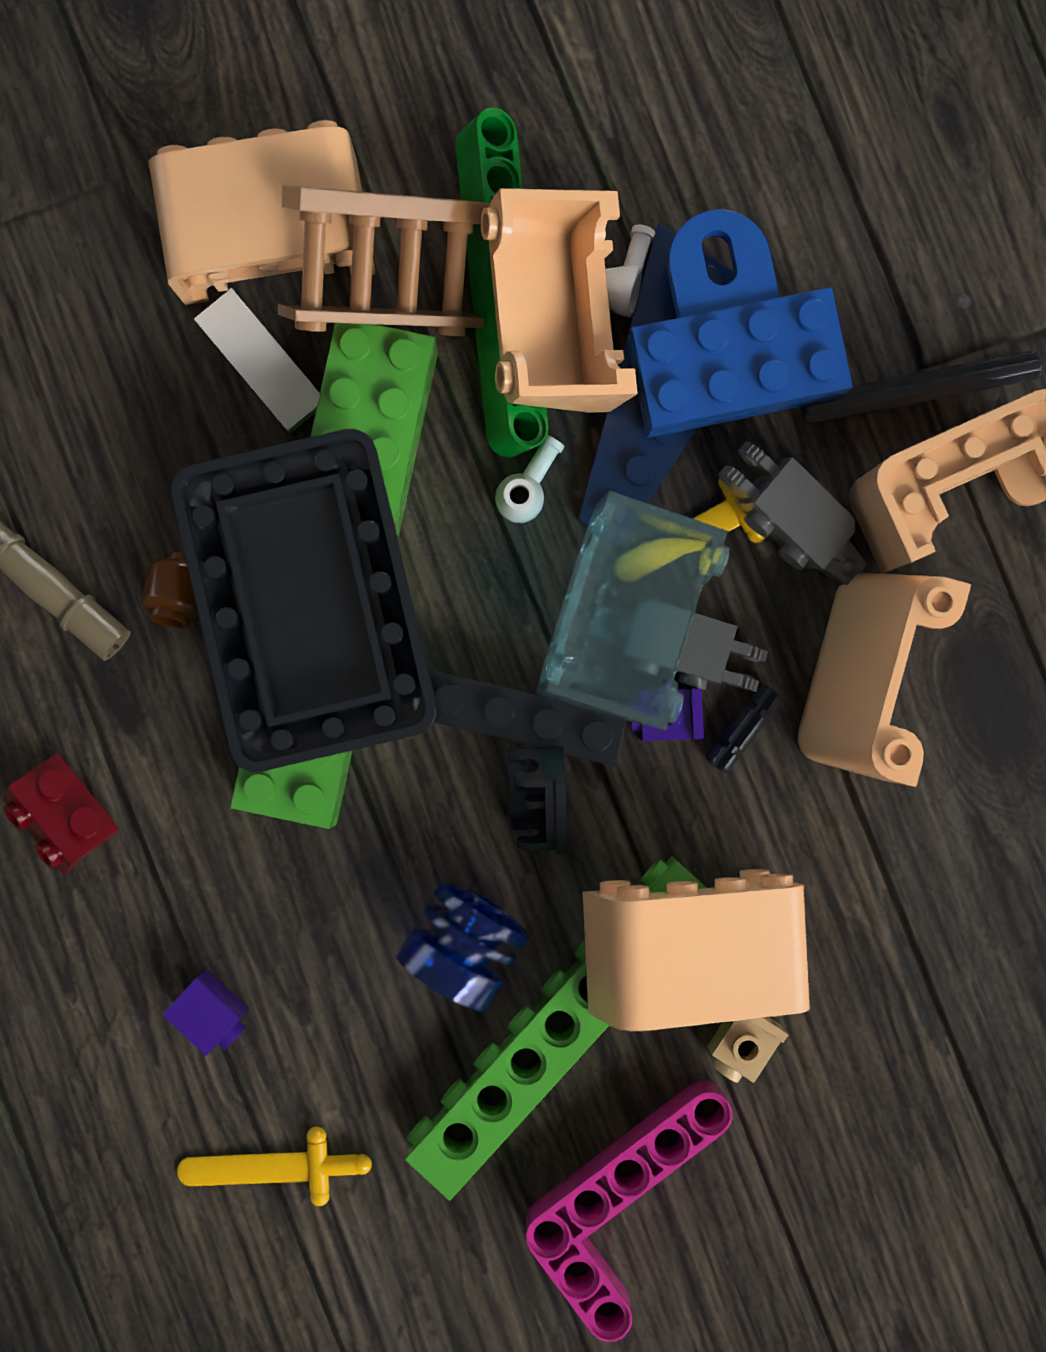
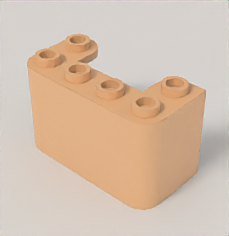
M329 120L314 122L307 129L287 132L283 129H267L260 132L257 137L236 140L232 137H218L210 140L206 146L186 148L181 145L164 146L157 151L156 156L149 160L168 285L185 305L209 301L207 289L211 285H214L217 291L221 292L228 290V282L303 270L305 221H299L300 211L282 207L283 185L362 192L358 163L349 132L344 128L338 127L336 122ZM332 213L331 223H326L324 274L334 273L333 264L340 267L348 266L350 273L352 271L354 225L349 224V214ZM374 261L372 266V274H376Z
M1046 389L1032 392L898 452L854 482L849 494L851 509L882 574L936 552L931 542L932 532L938 523L949 517L939 495L994 470L1004 493L1015 504L1032 506L1046 500Z
M747 869L740 871V877L714 879L715 887L698 889V882L678 881L666 883V892L649 893V886L630 885V881L612 880L600 882V890L583 892L588 1014L619 1030L648 1031L781 1016L809 1011L804 885L793 882L792 874H770L768 869Z

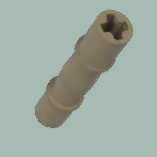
M0 521V570L29 598L60 620V627L64 631L72 633L102 660L106 661L114 656L126 643L131 631L95 602V597L91 594L84 595L59 570L24 544L25 538L23 536L15 534Z

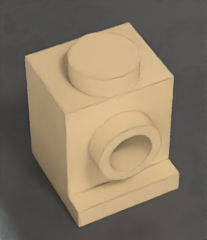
M770 1017L728 1021L721 1024L707 1047L711 1055L717 1058L713 1067L736 1083L739 1082L742 1076L754 1083L780 1042L784 1043L788 1034L779 1023ZM743 1041H753L755 1045L748 1056H742L738 1053L739 1045Z

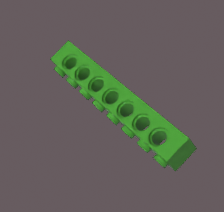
M673 856L666 863L661 859L657 860L640 880L645 886H649V893L666 892V883L678 881L698 882V889L707 888ZM585 940L574 952L578 960L566 973L558 969L543 985L540 991L545 996L532 1010L526 1005L515 1015L507 1026L511 1034L498 1047L492 1042L479 1055L473 1064L478 1070L466 1083L458 1079L447 1090L440 1100V1103L444 1105L440 1112L432 1120L424 1116L408 1134L406 1139L410 1142L405 1161L449 1201L609 1026L588 1014V996L579 989L581 980L587 976ZM564 1011L572 1016L573 1023L568 1030L557 1033L551 1031L546 1026L547 1017L553 1012ZM523 1048H529L539 1055L540 1060L534 1067L522 1069L516 1066L512 1060L515 1052ZM487 1086H497L505 1092L506 1098L498 1105H488L480 1099L479 1092ZM462 1123L470 1128L472 1136L466 1141L457 1142L450 1139L445 1130L451 1124Z

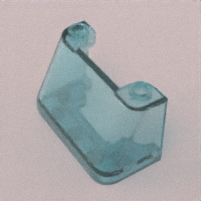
M609 491L597 503L589 520L541 670L536 694L658 730H666L668 722L674 724L679 717L684 700V695L677 692L678 682L674 681V676L702 586L710 580L712 575L719 577L727 563L729 547L723 545L728 531Z

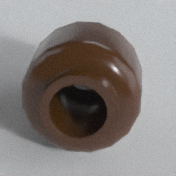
M172 552L169 558L157 559L149 565L141 595V604L150 613V620L157 624L177 629L188 628L189 623L200 620L185 553Z

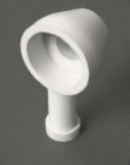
M634 225L630 234L632 239L624 265L605 269L609 310L620 316L631 318L638 300L643 266L649 246L653 243L655 231L645 225Z
M547 435L524 473L510 475L499 484L495 495L496 506L500 514L507 520L514 523H525L531 521L540 513L544 503V493L540 482L557 454L561 453L565 447L558 440ZM517 487L525 488L529 493L528 500L523 504L514 503L510 499V493L513 489Z

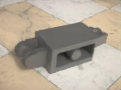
M746 441L738 450V454L759 475L758 478L751 483L740 471L727 465L718 475L721 481L739 498L736 505L747 514L744 518L747 525L763 537L770 536L781 547L778 551L779 555L792 567L798 570L818 569L839 585H848L854 576L860 574L867 565L849 540L855 533V518L793 457L771 460L759 447Z
M653 600L639 606L635 612L599 607L590 636L623 651L622 657L632 660L630 664L631 669L653 676H658L660 668L678 673L677 683L704 691L707 683L721 684L722 682L756 692L759 681L754 679L753 676L725 670L728 657L731 653L741 656L745 660L758 663L765 662L768 651L735 641L734 637L738 627L736 625Z

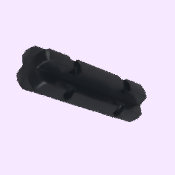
M758 686L757 691L753 692L748 699L751 703L748 706L743 705L722 733L721 737L723 740L721 743L716 742L707 753V761L721 772L726 773L730 771L739 759L736 756L737 753L745 751L766 723L764 717L767 714L772 715L781 703V697L768 686Z

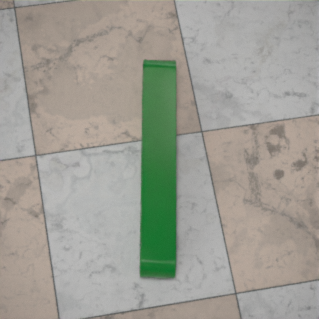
M495 107L486 108L464 127L456 138L455 147L461 200L491 203L499 189H523L515 124L511 117L503 110ZM473 224V233H468L466 250L473 315L485 318L484 328H475L486 436L489 446L495 453L502 457L510 458L533 449L545 441L548 434L547 408L508 403L504 393H499L496 388L495 371L497 363L500 361L489 240L483 239L481 224ZM513 423L519 428L521 439L516 435Z

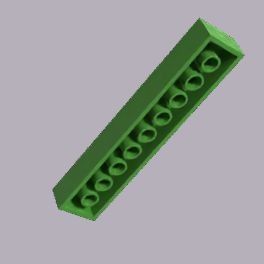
M335 323L311 437L343 429H357L365 432L373 440L378 451L394 523L399 537L438 355L436 339L433 336L376 324ZM353 750L262 772H250L239 766L231 808L331 829L338 822Z

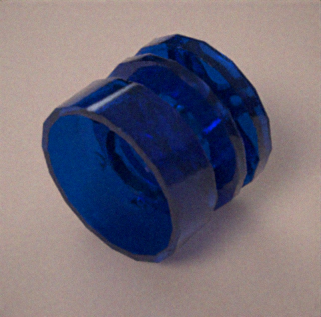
M441 881L434 895L449 909L428 902L423 911L439 929L435 932L427 928L414 926L398 952L396 959L413 976L445 997L465 1007L477 1011H486L503 983L500 975L488 964L489 960L513 965L517 955L502 941L523 948L530 934L511 917L507 910L484 895L471 889L460 888L451 883Z

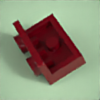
M58 753L9 785L3 798L6 804L3 807V811L8 820L20 831L25 828L37 842L34 848L44 864L50 869L57 867L63 875L70 872L77 862L117 834L119 830L118 826Z

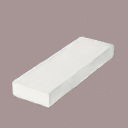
M232 288L194 318L290 434L316 413L320 396L318 390Z

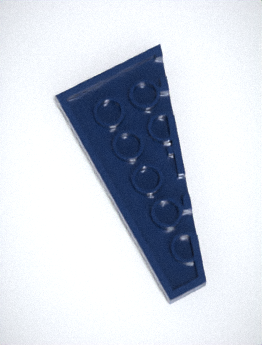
M659 222L628 337L632 327L677 318L667 272L668 254L676 233ZM703 251L707 274L710 280L717 285L731 283L734 280V271ZM626 341L623 352L624 360L620 363L621 369L632 368ZM637 394L617 408L607 412L578 522L619 548L697 428L646 438Z

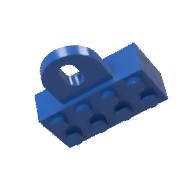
M730 210L706 211L694 216L680 228L672 242L667 260L668 278L677 318L632 327L627 339L631 366L635 368L637 395L646 438L837 400L853 387L832 287L779 297L767 240L753 221L737 212ZM708 237H720L729 247L734 280L727 285H717L708 277L702 250V242Z

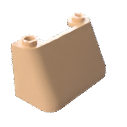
M499 189L493 197L490 207L483 209L481 233L484 240H489L500 361L497 363L495 371V382L498 392L504 393L508 403L587 413L610 412L637 394L635 368L621 369L618 364L624 360L623 350H613L604 260L613 251L612 240H605L607 221L617 220L620 217L618 191Z
M861 572L855 575L848 585H839L798 730L797 742L801 752L807 758L818 763L879 780L913 787L917 786L924 755L921 742L913 733L889 724L916 625L931 629H943L952 626L960 619L965 609L971 584L947 577Z

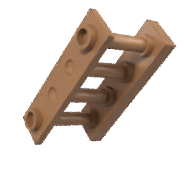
M282 186V207L300 211L299 221H305L301 305L278 304V315L294 320L296 329L326 331L327 322L436 326V334L465 336V327L484 328L485 318L462 312L467 235L468 233H473V224H481L482 211L485 207H490V203ZM332 213L349 214V224L354 225L350 307L322 306L326 223H331ZM380 217L397 218L396 227L401 228L397 309L370 308L375 227H380ZM428 220L443 221V231L448 232L442 311L417 310L422 230H427Z

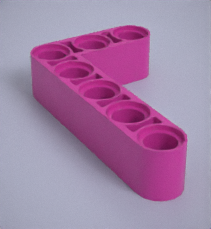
M698 1080L687 1086L537 1200L528 1210L526 1216V1240L531 1253L590 1332L599 1340L616 1342L624 1338L632 1325V1312L629 1295L625 1286L588 1236L716 1140L730 1127L732 1108L722 1089L714 1082ZM704 1099L717 1100L719 1106L714 1115L702 1118L694 1113L700 1101ZM665 1129H673L680 1133L678 1141L670 1147H661L654 1142L656 1136ZM624 1160H634L641 1165L639 1171L631 1177L619 1176L615 1169ZM585 1190L595 1191L601 1196L597 1204L591 1207L581 1206L575 1199L579 1193ZM544 1221H553L561 1227V1230L554 1236L545 1237L540 1235L535 1228ZM580 1261L587 1263L591 1267L582 1276H573L566 1271L570 1264ZM606 1302H613L620 1306L617 1313L611 1316H604L596 1311L601 1304Z

